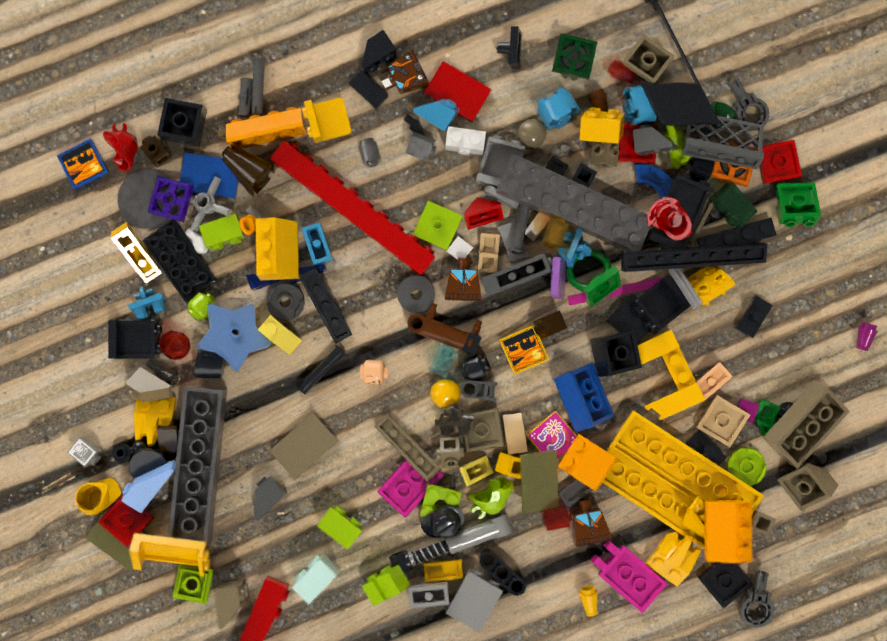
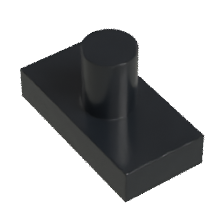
M511 26L510 42L497 43V54H509V65L512 69H520L522 31L519 26Z
M754 296L735 329L750 338H754L773 305L758 296Z
M697 430L685 442L687 446L718 466L727 458L701 430Z

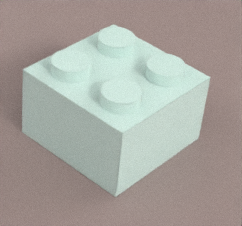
M325 554L321 557L317 555L308 564L307 567L309 569L307 571L303 569L293 580L295 584L292 589L308 604L325 589L340 571Z

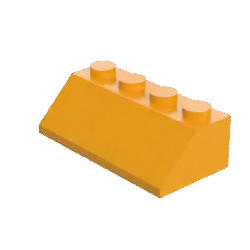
M297 107L287 108L284 112L271 111L268 115L261 117L260 115H253L247 120L234 119L230 121L231 123L226 124L227 143L240 149L307 134L301 108Z

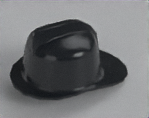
M444 506L426 515L421 521V528L430 537L450 538L462 527L464 515L457 507Z

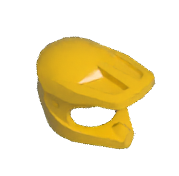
M113 478L89 482L78 488L75 494V502L83 514L93 516L109 508L121 497L122 491L120 485Z

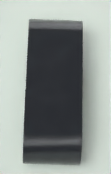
M485 549L481 551L479 562L482 568L514 596L522 595L526 590L523 578L492 550ZM487 554L493 557V561L489 564H485L482 561V558ZM498 569H507V574L504 577L498 576ZM520 581L522 586L520 589L514 590L511 587L512 583Z

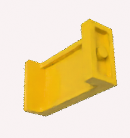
M134 533L129 551L133 569L142 570L144 560L199 566L200 577H204L205 571H209L210 559L206 542Z

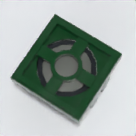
M561 33L552 72L560 73L564 79L571 77L573 81L578 80V78L589 80L598 42Z

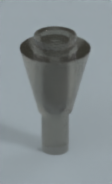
M151 359L147 361L146 366L153 370L159 379L171 387L178 382V372L159 366Z

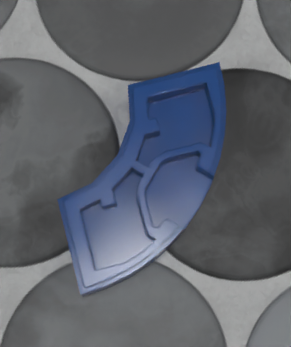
M636 164L638 184H646L652 187L658 193L659 199L666 197L672 183V178L655 166Z

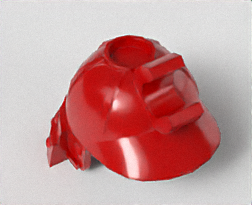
M123 123V130L121 131L117 130L116 125L113 124L112 132L104 131L103 137L116 151L113 162L117 164V169L128 172L133 167L134 156L138 151L137 139L133 134L127 132V125Z
M664 197L654 202L648 211V225H654L656 228L663 230L673 240H682L693 233L691 230V220L677 199Z

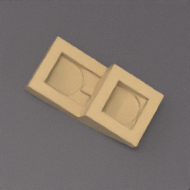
M481 232L478 272H497L500 234Z
M522 414L502 415L508 455L528 452Z

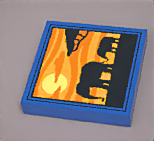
M91 138L57 155L74 190L109 173Z

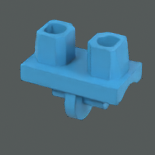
M577 228L576 232L566 231L563 242L571 246L570 249L560 247L558 257L567 262V267L573 268L577 255L580 260H583L584 256L591 255L592 250L588 247L589 242L583 241V236H581L583 233L582 229Z
M145 286L139 287L140 293L136 294L135 298L136 300L143 299L128 305L129 309L134 311L136 317L142 320L149 317L146 308L152 305L156 314L166 311L164 300H167V298L162 293L149 297V295L155 294L154 289L147 290Z

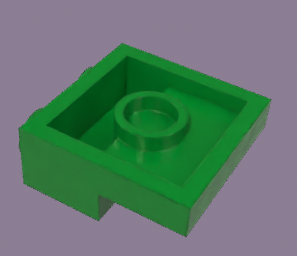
M783 183L776 185L775 190L778 201L776 210L779 224H784L785 227H793L796 224H804L805 227H811L819 221L821 211L815 183Z

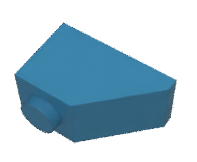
M442 99L419 105L414 108L413 112L446 131L448 126L450 127L460 109L456 107L457 104L452 100Z

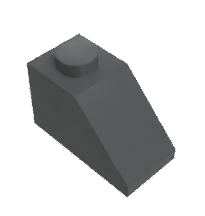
M651 125L639 126V129L633 130L636 154L642 156L678 150V146L657 129L651 127Z
M272 476L268 478L263 477L256 484L258 486L255 490L254 519L256 521L260 520L287 493Z

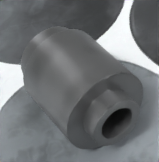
M366 138L359 141L360 146L358 148L363 165L368 167L379 165L378 162L381 161V156L374 138Z

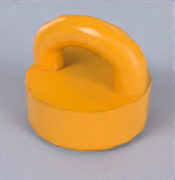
M249 214L240 219L239 226L244 234L251 235L256 232V217Z

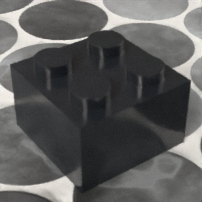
M165 98L157 135L162 140L200 147L207 109L201 104Z

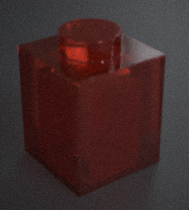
M565 506L542 510L547 531L570 527L569 522L572 521L571 511L567 510Z

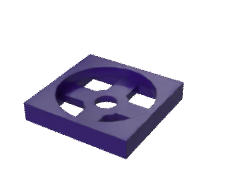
M158 176L148 213L184 223L194 186ZM170 184L168 191L165 193L160 192L164 186ZM178 185L185 191L184 198L177 197L176 195ZM172 195L173 201L169 203L167 198ZM157 199L161 200L164 204L162 212L158 207ZM175 204L181 206L179 213L170 215L172 206Z

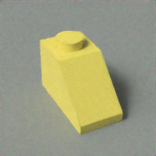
M272 315L258 329L264 336L289 355L302 342L298 336Z

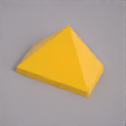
M696 497L688 508L682 524L705 538V504L700 497Z

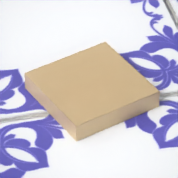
M716 394L696 427L731 447L750 414Z

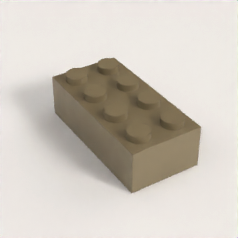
M814 381L768 431L763 439L785 462L798 469L850 411L829 387Z

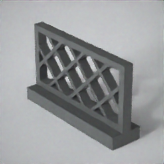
M717 116L719 122H722V126L716 130L712 125L700 124L698 126L695 124L686 125L681 155L752 169H758L764 157V152H762L764 125ZM731 125L736 126L740 131L734 134L729 127ZM704 126L711 132L706 136L700 131ZM723 130L730 136L725 140L719 134ZM748 130H757L758 135L753 137ZM695 132L701 139L690 138V134ZM744 134L748 141L743 143L738 136ZM714 136L720 143L710 142L709 138ZM733 139L738 147L730 146L727 142ZM752 143L757 151L749 150L746 146Z

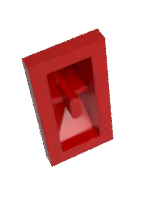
M479 197L463 213L468 230L504 219L500 202Z

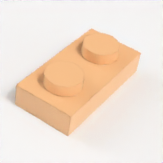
M719 362L696 382L706 400L733 376Z

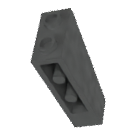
M544 253L481 278L487 297L552 274V261L555 256L552 257V254Z

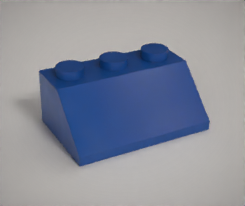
M593 363L554 378L575 432L594 427L614 416Z

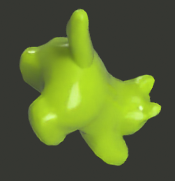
M666 126L667 131L663 135L678 146V150L668 151L671 163L675 169H679L681 164L688 165L694 157L681 155L685 139L682 129Z

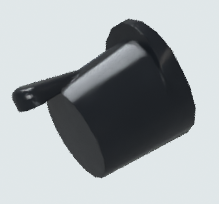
M198 348L194 377L222 379L225 359L215 352Z

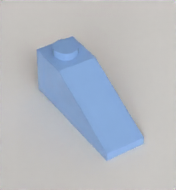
M173 460L136 477L131 484L128 482L122 490L124 495L121 501L142 513L174 472L176 461Z

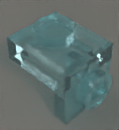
M441 344L429 370L446 378L458 351L449 345Z

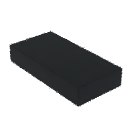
M360 70L348 83L375 110L389 97L363 70Z

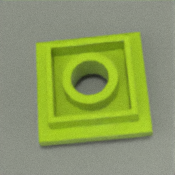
M428 483L420 516L425 517L444 507L437 505V500H444L446 502L445 506L458 508L462 492Z
M179 564L172 598L207 604L214 569L209 568V571H205L204 577H200L199 566ZM189 579L197 581L196 589L188 586Z

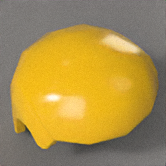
M447 379L438 380L432 385L430 390L431 401L440 408L453 407L459 402L461 396L458 384Z

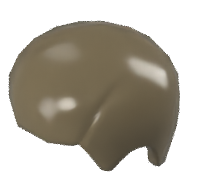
M528 119L518 128L517 141L521 142L525 149L535 150L545 141L547 130L539 120Z

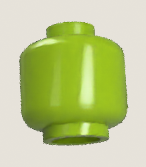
M197 293L188 303L187 307L189 310L187 312L198 322L200 320L206 321L208 319L207 307L209 304L215 305L214 302L216 300L209 293L205 295Z

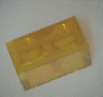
M559 217L550 218L540 245L558 251L569 227V224L565 223L566 220Z

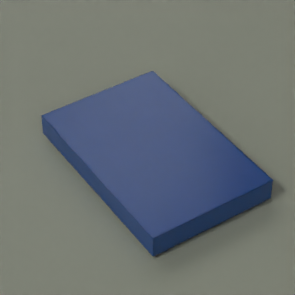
M191 153L184 154L180 182L193 185L192 193L207 194L215 176L220 178L221 182L214 196L236 199L239 181L222 161V158ZM179 186V190L184 191V189L181 186Z

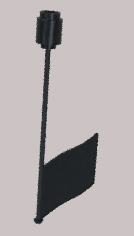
M644 0L645 3L655 4L695 84L677 82L659 85L641 83L661 125L708 124L720 128L722 122H719L658 3L659 0Z

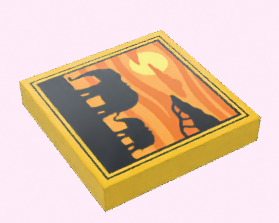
M535 325L499 340L514 375L549 360L541 339L534 330Z

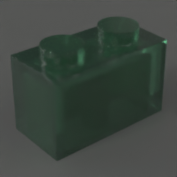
M726 183L710 198L714 203L713 207L718 212L723 213L726 217L725 221L732 227H742L758 212L734 183Z

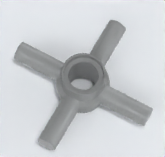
M214 176L207 194L199 193L196 196H191L190 202L194 203L198 210L191 229L197 232L205 214L212 215L218 212L226 216L231 215L232 210L218 205L214 198L221 182L220 178ZM185 192L181 194V198H184Z

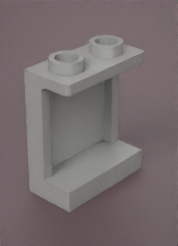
M489 136L476 183L497 188L510 157L514 154L523 157L525 146H522V143L518 141H504V138L501 136Z
M468 569L453 600L446 608V614L480 633L503 590L498 581L492 578L489 581L483 577L484 574L476 569H473V571Z

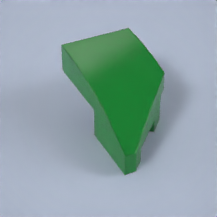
M761 398L755 420L764 437L773 427L774 420L781 407Z

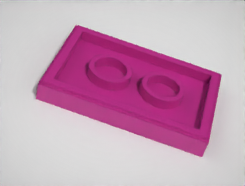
M405 460L377 493L406 518L425 497L428 483L436 485L444 474L439 471L427 482Z

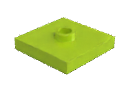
M428 201L413 236L447 251L463 216Z

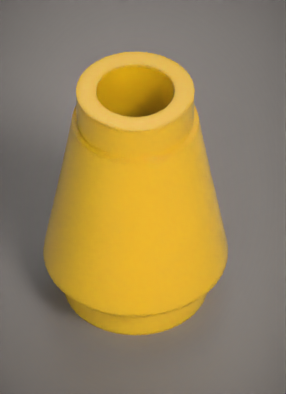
M583 586L580 588L579 597L586 615L589 617L596 616L598 614V591L595 590V586Z

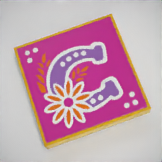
M556 411L526 435L539 451L557 450V460L568 451L577 437Z

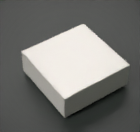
M458 236L446 252L458 260V258H466L473 247Z

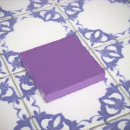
M554 257L552 261L550 295L557 300H564L566 261L561 257Z

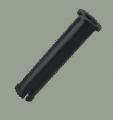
M335 345V349L297 385V388L306 395L347 354L338 345Z

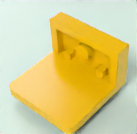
M342 98L313 104L311 100L304 101L303 115L305 120H309L310 126H307L309 137H313L315 143L351 134L352 130Z

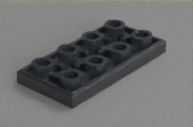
M170 220L142 240L186 303L193 299L197 293L203 292L218 281L199 253L195 251L194 246L175 220Z

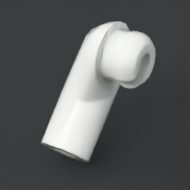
M187 229L185 234L192 240L195 251L199 254L207 253L208 248L205 246L203 237L195 230Z

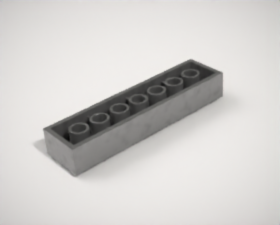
M515 154L510 157L495 192L575 229H582L584 233L625 251L641 250L650 228L647 221L648 214Z
M184 387L169 538L206 542V547L211 545L227 390Z

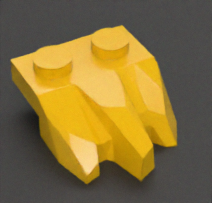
M176 398L149 402L136 400L134 410L135 441L141 440L143 436H146L148 447L155 446L157 427L174 426Z
M677 532L669 533L658 543L657 549L650 555L645 564L678 587L693 569L702 548H691L694 536L687 535L680 540L678 539Z

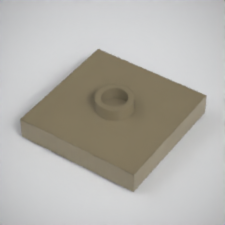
M499 408L460 414L466 453L505 446Z

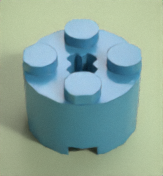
M641 85L628 87L623 90L622 96H626V104L622 105L626 121H631V126L656 120L657 115Z
M564 87L556 90L550 98L545 97L537 103L539 106L537 113L548 131H552V128L555 126L557 129L562 128L574 120L572 116L575 113H581V109L569 90H565Z

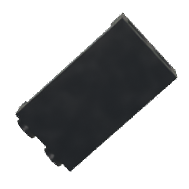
M681 172L680 175L675 174L666 197L677 199L680 206L686 210L692 223L691 230L694 231L713 188L709 187L710 183L700 179L698 182L691 180V175ZM653 225L648 239L670 248L689 247L687 245L692 234L676 241L666 235L663 230Z

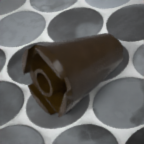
M234 145L231 147L227 146L221 154L223 156L222 161L253 197L254 192L258 194L270 181V172L274 174L276 171V166Z

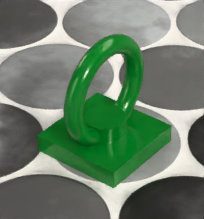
M591 249L590 256H584V258L595 257L599 259L604 266V273L593 277L589 284L580 283L574 276V266L580 260L578 255L573 268L566 266V277L569 283L577 290L584 292L586 303L590 308L622 286L617 268L611 266L605 254Z

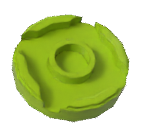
M748 447L739 448L734 451L727 462V472L749 486L759 483L765 476L767 469L763 455L757 450Z

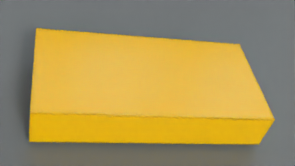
M462 558L423 562L425 583L464 579Z

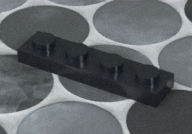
M770 217L699 237L697 242L699 247L749 244L774 237L777 234Z
M316 267L299 275L303 286L335 344L351 336L352 333Z

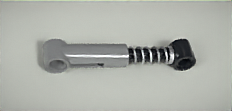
M502 513L487 521L462 529L453 537L445 538L444 541L440 542L438 540L436 544L426 545L423 549L419 548V550H413L412 552L407 550L397 552L389 556L392 567L399 564L403 573H407L413 570L414 565L416 566L417 563H422L424 560L434 559L435 556H441L443 553L447 554L448 551L454 554L488 540L506 536L512 533L513 529L507 513Z

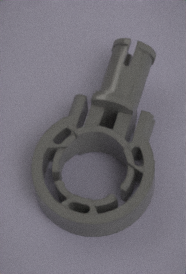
M739 78L729 83L728 86L736 98V102L733 103L736 109V120L748 122L745 118V111L749 106H754L758 109L759 113H763L755 123L765 125L769 119L767 104L763 100L756 98L753 92L746 93Z
M760 570L756 571L754 587L747 589V594L740 601L738 608L739 615L743 621L754 628L766 626L774 615V607L770 601L771 593L766 591L769 573L765 571L760 573ZM757 603L763 604V614L765 617L763 618L762 615L757 618L750 617L748 615L749 607Z

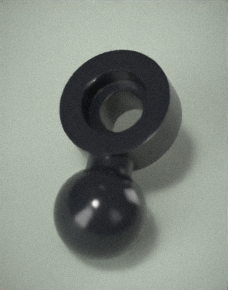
M141 440L136 441L133 446L127 443H120L113 449V458L119 463L129 462L136 451L146 448L148 445ZM121 450L124 452L123 456H120Z

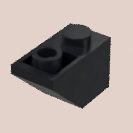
M384 30L367 40L362 63L365 73L376 71L380 64L390 62L397 54L395 46Z

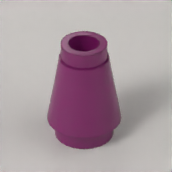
M861 322V326H858L857 349L869 350L878 332L876 330L877 325Z

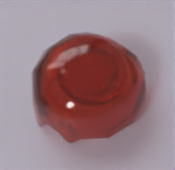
M170 330L163 334L159 341L161 352L171 360L185 358L191 349L190 340L183 332Z

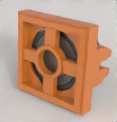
M727 142L730 146L738 147L735 142ZM746 146L749 150L757 151L755 148ZM715 161L711 177L717 178L720 183L728 182L729 186L738 184L747 187L753 169Z

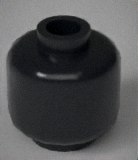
M479 354L465 359L463 368H461L463 377L472 381H479L488 377L489 371H491L488 359Z

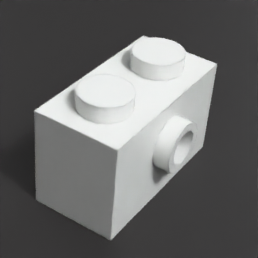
M448 126L445 150L457 151L463 155H469V153L483 155L486 132Z

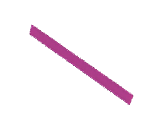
M662 277L622 285L606 298L648 290L662 280ZM584 293L567 296L569 306L586 302Z

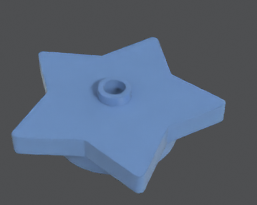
M213 304L208 305L207 312L210 329L197 347L215 352L223 357L235 372H238L249 353L268 348L271 345L267 337L256 327L254 304L233 311Z

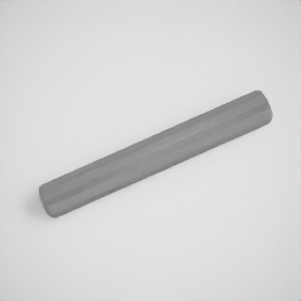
M665 245L659 246L657 249L668 248ZM681 268L667 269L693 309L701 307L702 300Z

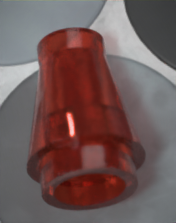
M616 59L613 60L607 70L610 77L626 81L632 84L637 75L623 65L621 60L617 61Z

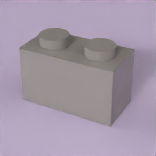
M447 581L410 584L408 587L410 608L449 605Z

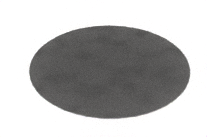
M142 169L130 174L123 181L118 191L117 202L119 210L126 221L139 228L151 229L159 227L169 220V218L148 213L157 177L161 176L170 179L166 174L154 169ZM170 184L164 186L160 192L165 193L168 191ZM172 195L167 198L169 203L173 201ZM157 199L158 207L162 212L164 204L161 200ZM176 204L172 206L170 215L174 214L177 207Z

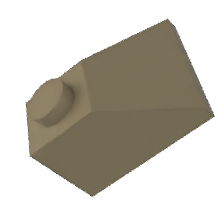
M809 463L777 479L801 511L830 498L839 486L826 469Z

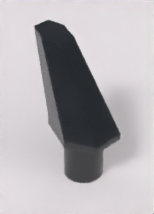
M407 114L404 121L410 125L409 129L413 133L417 132L424 135L419 118L414 119Z

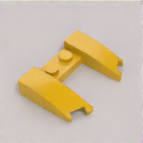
M672 330L638 345L641 364L643 365L662 356L678 391L646 405L645 408L648 411L652 408L661 415L658 419L662 420L705 401Z

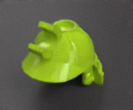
M496 476V479L489 481L487 490L473 492L469 495V499L475 503L471 506V512L480 509L481 512L478 513L479 519H482L486 513L492 515L499 513L505 507L507 499L513 492L514 484L509 479Z

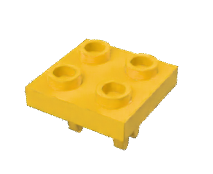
M718 266L704 267L687 278L702 300V305L706 307L710 305L709 302L719 295H726V291L735 286L734 280Z

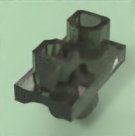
M452 403L449 409H444V413L440 415L439 419H435V426H440L441 434L445 435L452 434L454 432L453 427H458V434L466 436L471 432V423L474 421V415L464 414V410L459 409L457 404Z

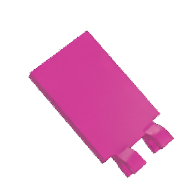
M608 540L603 546L611 552L610 556L603 561L595 554L590 560L601 569L598 575L643 613L665 588L667 583L624 545L618 549Z

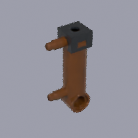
M435 303L431 304L426 317L417 313L409 317L407 324L413 333L468 354H476L482 338L478 336L482 321L477 320L472 332L468 333L433 320L437 308ZM416 318L421 319L423 322L422 327L419 329L412 327V321Z

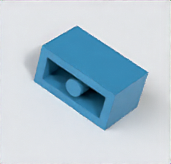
M318 222L301 228L313 265L318 267L333 262L334 259L321 223Z

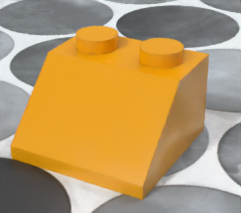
M578 434L558 467L594 491H597L617 458Z

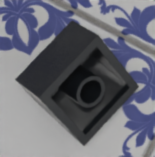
M634 330L590 339L598 377L612 376L642 368Z

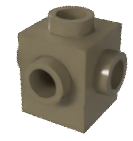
M593 141L590 164L600 168L617 167L619 144Z
M459 436L440 438V448L436 450L437 460H441L442 468L461 467V459L464 458V447H460Z

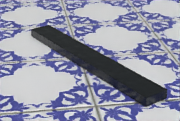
M749 243L623 251L621 271L635 272L766 263L768 244Z

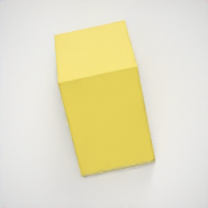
M487 455L459 467L466 486H470L494 473Z

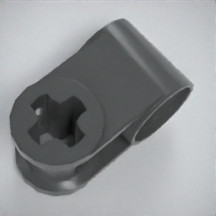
M464 381L460 386V392L467 398L496 401L494 395L495 386H497L498 382ZM468 383L474 386V392L470 395L464 392V386Z

